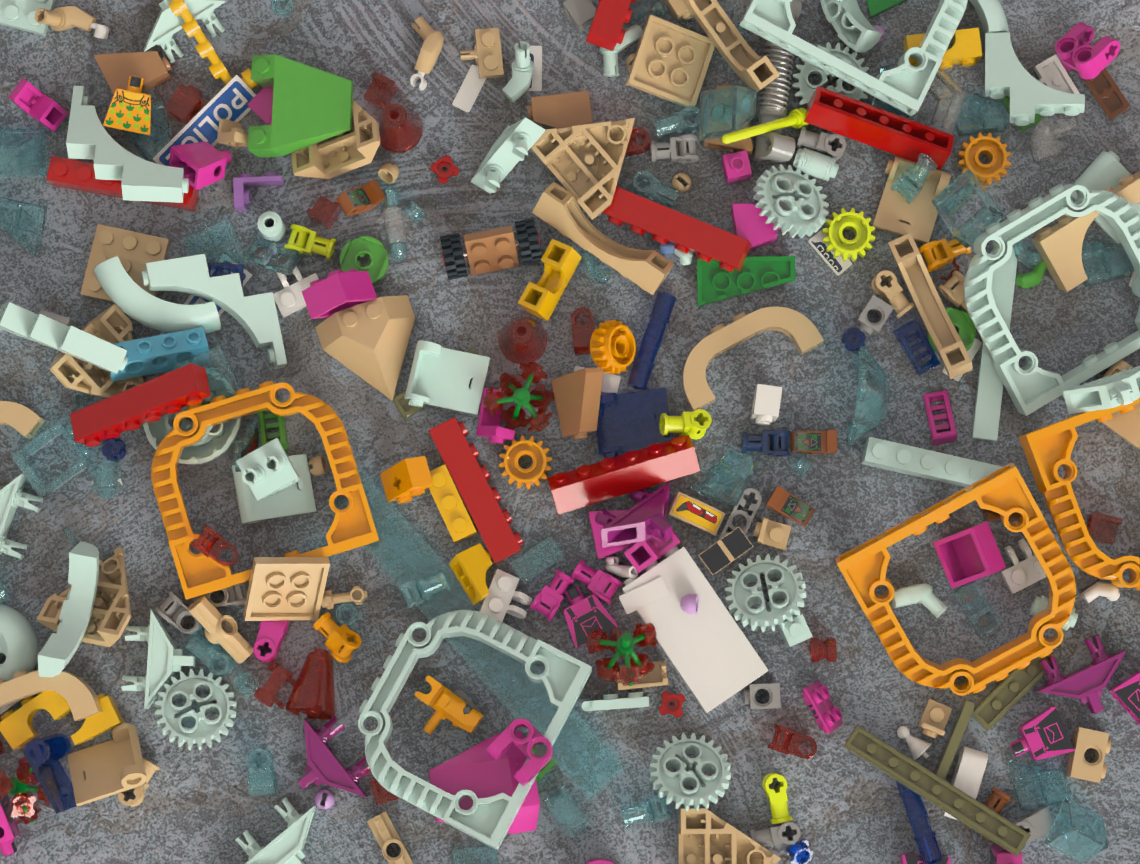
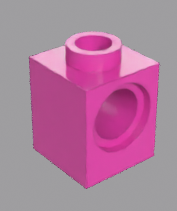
M747 150L722 156L721 164L726 185L751 179L752 171Z

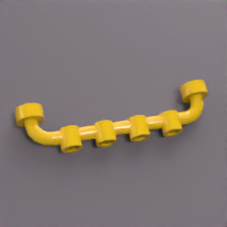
M171 0L172 2L168 6L175 16L181 15L185 21L181 25L189 38L194 36L199 43L195 46L202 59L207 56L212 65L208 67L215 79L220 77L227 85L233 78L228 73L183 0ZM249 68L241 72L242 81L250 89L258 86L251 79Z

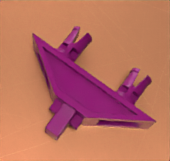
M670 481L652 494L645 489L631 492L630 499L638 503L617 518L606 509H602L603 514L597 512L595 522L604 526L600 529L601 548L642 542L652 536L665 542L672 537V526L667 523L665 518L670 503Z
M1093 635V642L1091 639L1083 640L1093 659L1090 664L1062 675L1055 656H1047L1049 664L1046 659L1039 660L1048 678L1047 684L1032 691L1077 698L1081 705L1087 704L1091 713H1099L1104 710L1099 697L1103 696L1101 690L1107 685L1127 650H1118L1112 654H1106L1099 635Z
M334 716L318 730L311 725L307 718H304L308 765L304 768L307 774L297 781L299 786L304 790L313 782L317 787L324 783L368 797L359 786V780L371 771L369 766L362 769L367 762L366 756L350 769L345 768L328 746V741L345 729L344 725L341 724L331 730L339 720Z

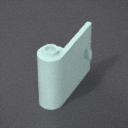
M1102 151L1074 184L1082 185L1088 190H1104L1120 184L1119 180L1130 173L1119 162L1120 158L1114 152ZM1073 191L1070 195L1072 203L1077 200L1078 195L1076 191ZM1129 202L1140 215V205ZM1099 214L1094 221L1116 244H1120L1114 228L1104 216Z
M418 340L405 399L409 400V405L415 407H423V404L478 415L491 358L447 349L433 342Z
M306 454L288 456L299 476L298 482L282 492L257 501L249 484L243 482L242 472L238 464L232 465L242 525L259 523L267 519L316 512Z

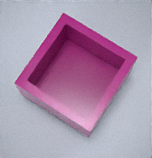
M341 269L332 271L327 274L328 278L315 280L310 283L309 288L302 291L311 319L328 318L336 312L377 298L368 271H357V269H350L342 272Z
M988 521L933 542L951 589L1006 568Z

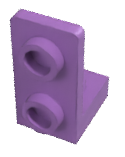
M268 172L260 177H254V174L245 173L240 174L239 178H233L234 207L237 212L247 211V204H251L250 189H246V187L285 185L283 176H279L276 172Z

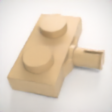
M499 28L475 29L476 44L474 50H460V61L475 60L478 66L479 79L503 77Z

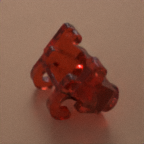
M273 660L268 667L273 673L262 689L256 685L251 694L269 707H272L275 703L278 707L284 709L286 705L276 698L286 682H289L295 688H298L300 684L292 679L293 673Z

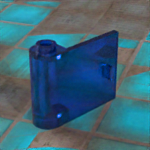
M666 388L621 394L601 393L596 431L598 454L604 455V459L619 456L618 453H626L632 450L637 451L647 448L654 443L660 444L672 440L671 433L662 435L659 429L660 415L666 413L669 416Z
M61 733L31 740L24 748V756L56 814L77 807L73 785L59 761L71 749L70 740Z

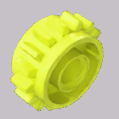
M842 208L839 215L835 212L832 213L833 221L830 219L826 220L825 224L829 228L822 229V233L826 235L822 243H828L826 251H833V258L836 259L840 256L843 262L847 258H851L854 262L857 259V255H860L862 258L865 257L864 249L870 251L873 247L868 242L875 241L876 237L871 235L875 227L869 225L871 218L865 219L863 211L858 214L855 213L854 208L850 212H846ZM851 230L855 238L853 240L845 239L842 231Z

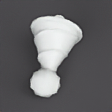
M900 726L898 728L897 735L900 739H906L914 761L921 755L925 758L929 756L926 750L932 743L911 736L910 729L907 726Z

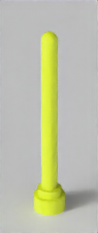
M794 109L787 117L724 134L721 140L724 144H729L788 126L796 129L802 128V126L806 127L809 124L804 122L806 109Z

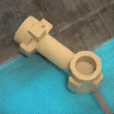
M354 586L351 592L332 594V590H328L323 595L321 606L329 610L334 609V604L352 601L356 605H363V602L368 598V592L361 589L360 586Z

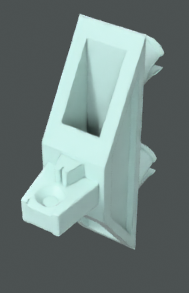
M163 0L159 3L162 10L157 17L143 51H147L156 44L160 45L170 63H173L175 59L171 49L180 58L184 56L172 37L174 33L182 29L181 25L185 21L181 15H174L168 6L172 2L171 0ZM183 0L194 19L202 20L212 38L216 36L212 24L220 32L225 31L214 11L215 8L227 0Z
M526 117L511 126L508 125L490 148L472 178L471 183L489 194L495 193L497 187L500 188L501 181L519 161L524 160L525 155L528 156V150L546 130Z
M1130 366L1128 370L1124 368L1122 372L1089 383L1083 382V385L1076 384L1074 388L1063 391L1068 414L1110 409L1133 403V401L1140 398V366L1134 368Z
M24 473L0 490V555L4 553L20 560L24 558V555L15 551L14 548L27 550V544L7 539L16 508L20 506L39 513L41 509L30 502L43 503V497L23 492L28 476Z
M153 609L150 612V624L148 627L127 625L125 630L137 632V635L125 636V641H146L148 643L147 672L145 677L123 675L122 680L134 682V684L121 686L122 691H143L145 694L144 709L150 708L158 697V692H162L163 684H168L176 672H181L182 666H195V656H182L183 650L177 649L162 621Z
M287 797L284 798L282 802L287 811L279 804L274 809L287 822L288 825L285 831L265 847H260L248 830L243 832L248 844L241 837L235 839L249 856V861L245 864H305L302 859L306 855L302 850L316 806H313L303 815L297 812Z

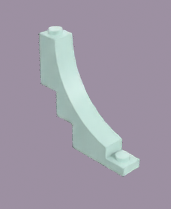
M74 86L66 140L68 158L93 159L96 179L122 180L123 200L183 203L184 193L189 191V178H184V168L156 164L124 149L102 126L95 106L89 105V96H85L84 86Z
M205 254L145 264L144 271H141L143 286L147 285L149 292L176 291L195 295L210 302L214 301L217 306L228 312L243 326L256 348L270 346V349H267L269 363H273L274 369L284 368L287 365L273 292L244 297L239 273L209 277Z
M11 302L2 304L0 308V330H5L16 336L51 347L113 374H117L118 370L123 371L128 361V357L125 356L127 350L73 326L64 325L42 314H35Z

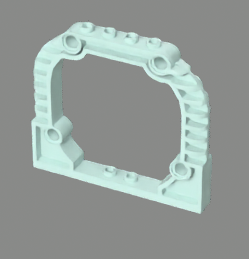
M751 0L739 25L900 111L913 116L918 112L943 61L942 58L964 15L968 0H940L919 47H912L900 57L898 67L883 71L877 78L852 66L849 60L831 55L827 48L822 46L816 47L793 35L792 32L796 26L790 9V3L793 0ZM909 57L916 59L917 67L909 63Z
M1059 184L1049 190V195L1043 198L1037 197L1028 202L1027 208L1023 210L1017 209L1006 216L1008 219L1001 223L995 222L985 228L986 232L979 235L974 242L976 255L970 261L964 279V302L971 320L993 359L992 364L1018 413L1025 416L1063 395V391L1074 388L1076 384L1083 383L1140 349V303L1134 321L1139 329L1138 331L1118 343L1112 342L1103 348V352L1084 358L1081 365L1060 376V374L1039 368L1036 355L1025 349L1018 348L993 298L991 291L993 271L1009 259L1013 244L1062 215L1082 217L1095 211L1104 216L1114 228L1137 274V277L1132 282V291L1140 298V215L1127 200L1115 193L1097 189L1088 190L1086 187L1076 184H1066L1064 186ZM1073 191H1076L1078 195L1077 200L1072 203L1070 195ZM992 241L993 249L990 253H987L985 246L987 242ZM1022 356H1025L1026 363L1020 368L1019 360Z
M455 610L437 616L427 624L415 622L409 626L405 634L401 633L395 643L397 649L394 655L387 657L383 665L385 671L382 677L375 679L371 687L373 693L370 699H365L359 709L361 715L358 720V728L365 736L364 748L369 769L382 787L395 796L498 850L537 775L525 786L519 783L512 797L502 792L495 796L478 799L473 791L467 789L457 792L456 795L445 792L405 771L391 758L386 748L393 730L392 719L389 716L391 708L419 658H427L434 654L445 638L465 636L479 640L523 663L528 679L533 683H543L551 706L558 709L545 735L542 734L553 746L592 672V667L489 615L472 610ZM418 631L426 633V638L422 642H417L413 639ZM542 664L545 667L542 674L535 675L531 672L533 665ZM370 719L378 721V726L373 731L365 729V725ZM541 744L535 746L537 748L535 756L541 757L546 754V746ZM469 797L473 800V806L469 810L460 808V801L463 798Z

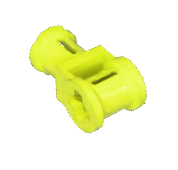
M291 224L290 238L288 243L284 245L286 250L310 256L316 253L326 256V259L331 260L336 239L331 238L329 240L318 237L315 231L300 225Z
M703 409L683 412L681 416H668L666 413H662L660 415L659 429L662 435L679 433V436L689 435L691 439L697 440L704 436L706 429L712 423V418Z
M777 773L767 774L762 780V788L766 792L767 801L770 804L771 824L793 820L792 816L789 815L787 806L786 779ZM773 778L780 782V785L776 786V791L769 787V784L773 783Z

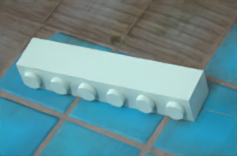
M869 437L866 440L861 462L864 465L961 487H967L1002 468V466L873 437Z

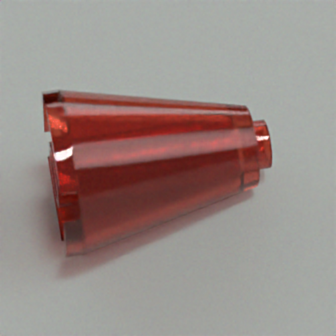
M391 104L376 119L379 124L380 145L385 150L392 153H405L418 145L422 137L423 125L419 115L413 109L399 104Z
M528 316L514 317L501 328L498 339L499 347L502 354L510 362L524 365L531 364L544 354L547 346V334L542 324L536 319Z
M316 648L314 652L308 653L286 703L285 710L297 716L301 712L306 714L307 718L317 720H331L332 717H335L333 656L329 655V651Z

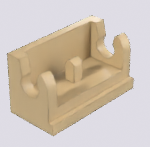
M665 660L642 663L646 670L645 673H641L636 664H631L633 686L628 685L625 665L615 666L618 691L668 685Z

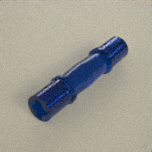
M658 292L651 314L648 316L650 321L643 335L638 356L634 358V365L627 385L633 388L646 390L650 375L655 367L653 363L661 346L666 324L670 323L669 319L676 301L675 296L664 292Z
M895 780L899 791L898 795L903 799L908 820L915 834L914 842L917 844L923 864H935L942 861L943 857L936 839V832L932 831L928 813L921 796Z

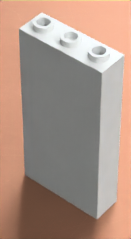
M675 546L664 554L666 556L665 560L659 564L657 561L653 562L645 568L646 572L640 577L625 580L623 582L625 587L622 588V591L625 594L652 580L663 577L670 594L636 610L649 631H653L655 640L704 712L708 713L769 670L685 547L678 549ZM698 594L697 614H688L681 609L680 601L683 596Z

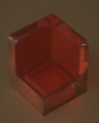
M373 71L371 75L372 82L364 95V99L386 110L397 87L395 81Z
M320 195L312 209L308 208L306 213L310 219L330 230L342 208L336 201L333 203Z
M1097 512L1090 513L1087 524L1088 533L1092 540L1114 544L1118 525L1122 524L1123 519Z
M376 779L370 781L376 805L399 799V797L382 787Z

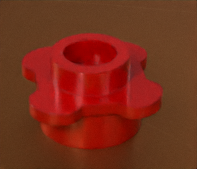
M444 155L436 163H432L430 167L431 171L438 176V181L441 184L447 183L449 178L459 174V168L454 166L449 155Z
M664 691L661 694L662 705L659 707V713L661 715L671 714L676 718L681 717L683 714L682 703L685 701V696L682 693L675 695L669 691ZM670 702H674L673 707L669 705Z

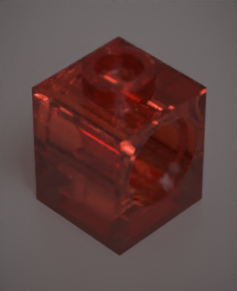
M180 84L164 108L170 115L187 125L204 104L203 99L200 97L202 93L191 85L187 88Z

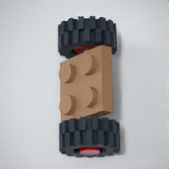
M534 218L515 222L518 241L514 239L512 225L463 235L466 246L464 252L459 233L440 236L444 266H446L448 280L468 276L464 257L469 261L471 276L519 267L517 249H520L523 265L542 262L541 245Z

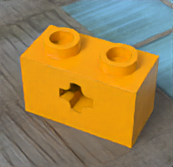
M426 456L405 458L380 474L387 502L398 501V504L410 502L413 496L424 494L425 489L433 485Z

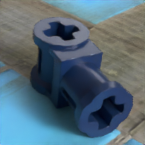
M769 430L762 431L761 434H747V432L742 431V454H746L747 451H760L761 455L788 457L790 456L788 451L790 431Z

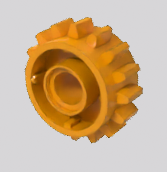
M980 132L976 139L973 136L968 138L969 144L963 142L961 148L964 151H959L957 157L962 158L957 163V166L963 169L960 173L961 175L969 177L968 182L976 181L977 186L985 182L986 186H990L992 180L996 183L1001 180L999 175L1005 176L1007 174L1004 168H1009L1011 162L1007 161L1011 153L1006 152L1005 148L1008 145L1007 143L1002 144L1000 142L1001 137L998 136L995 139L992 137V133L983 136ZM986 155L990 163L982 164L978 156Z
M607 320L604 323H599V328L594 330L590 339V353L597 367H602L603 373L619 374L621 371H626V367L631 365L635 357L636 343L628 326H624L622 321Z
M522 435L518 442L515 439L511 440L512 445L510 447L504 445V449L507 452L506 454L499 455L504 460V462L499 464V468H505L501 475L502 477H510L509 485L516 482L517 489H520L522 485H526L527 489L530 490L531 484L534 483L539 487L540 479L547 480L545 471H552V468L547 466V463L552 462V457H546L550 450L549 448H541L543 445L542 440L535 443L534 436H531L529 440H525L524 435ZM524 456L530 457L533 461L532 466L528 469H523L518 464L519 460Z

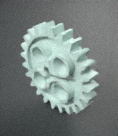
M827 42L826 48L831 52V55L849 60L852 66L865 73L869 70V67H861L865 60L864 58L855 59L858 52L855 51L849 54V46H846L844 50H840V43H837L835 49H832L830 43ZM802 58L801 61L804 65L796 64L795 67L800 73L793 74L792 78L799 80L797 83L792 84V88L799 89L794 94V97H802L799 107L805 104L808 105L817 86L823 87L826 85L828 77L831 80L836 78V76ZM818 74L821 78V83L819 85H811L808 81V76ZM842 79L837 80L835 88L832 85L826 88L858 101L860 99H868L863 90L857 87L852 91H846L842 87V82L844 81Z
M780 164L777 169L774 166L769 170L766 169L756 181L757 185L753 188L756 194L753 196V199L758 202L755 207L762 209L759 214L760 216L768 218L765 222L766 224L771 222L774 224L773 230L778 229V227L781 228L782 235L789 231L791 238H794L796 234L800 238H803L805 234L811 236L813 232L816 233L826 222L825 217L829 214L826 208L829 204L824 202L827 195L820 194L823 187H816L814 185L816 179L809 180V174L805 173L802 175L800 169L793 171L791 165H788L785 169Z
M769 554L766 555L765 560H761V557L757 555L756 562H752L750 558H747V566L739 563L740 572L732 570L734 579H727L729 587L725 588L726 595H728L725 599L727 605H730L728 607L729 612L734 613L736 621L742 619L743 627L751 623L752 631L757 626H761L762 632H765L766 626H770L771 630L775 631L776 624L785 628V620L793 623L792 614L800 615L798 607L805 606L803 598L807 597L804 590L806 585L805 581H801L803 579L802 573H797L796 565L789 567L788 559L781 563L779 555L775 557L774 561L770 559ZM761 574L765 575L771 612H768L760 580ZM774 577H780V578H781V579H780L779 581H777V582H772V581H770V580H771L772 578H774ZM750 582H756V583H757V584H756L755 586H753V587H747V586H746V585H747L748 583H750ZM778 599H785V600H786V601H785L784 603H782V604H776V603H775V601L778 600ZM754 604L761 605L758 609L750 608Z
M190 669L189 676L186 677L181 671L179 680L173 676L171 677V686L166 683L163 684L165 692H158V698L162 701H155V707L160 709L155 711V717L161 718L157 721L158 727L165 726L162 730V735L170 733V743L178 739V747H181L185 742L188 743V750H191L193 744H197L198 749L201 750L202 743L206 742L210 748L212 747V739L219 743L221 742L220 733L228 735V729L225 726L233 727L234 722L229 718L236 717V712L231 710L236 708V702L230 701L234 698V692L226 693L229 689V684L221 686L222 677L213 680V672H210L205 677L203 669L199 671L198 675H195L194 671ZM199 690H206L209 692V695L206 698H200L196 693ZM183 699L186 704L182 707H176L173 705V701ZM214 700L217 702L216 704H210ZM196 706L197 709H200V712L196 713L195 710H192V707ZM209 712H215L219 717L215 720H209L205 715ZM181 715L180 718H175L174 716ZM185 721H192L195 726L188 730L183 728L182 724Z
M682 733L681 740H678L673 735L671 743L664 740L663 748L657 747V755H652V764H650L649 771L652 772L650 773V781H655L653 783V790L660 789L659 798L667 796V805L675 801V809H678L681 804L685 805L686 811L689 810L690 805H693L695 810L699 811L700 804H703L708 809L709 800L717 804L718 796L724 797V789L729 788L728 780L731 778V772H729L731 763L726 762L728 755L721 754V746L713 748V739L706 743L704 735L699 740L696 739L695 733H692L690 739H687L686 735ZM688 754H694V755L697 756V757H696V758H689V757L686 756V755H688ZM668 768H675V769H677L678 771H677V772H670V771L667 770V769H668ZM703 772H711L713 775L706 776ZM689 785L692 786L694 789L687 790L684 788V786Z

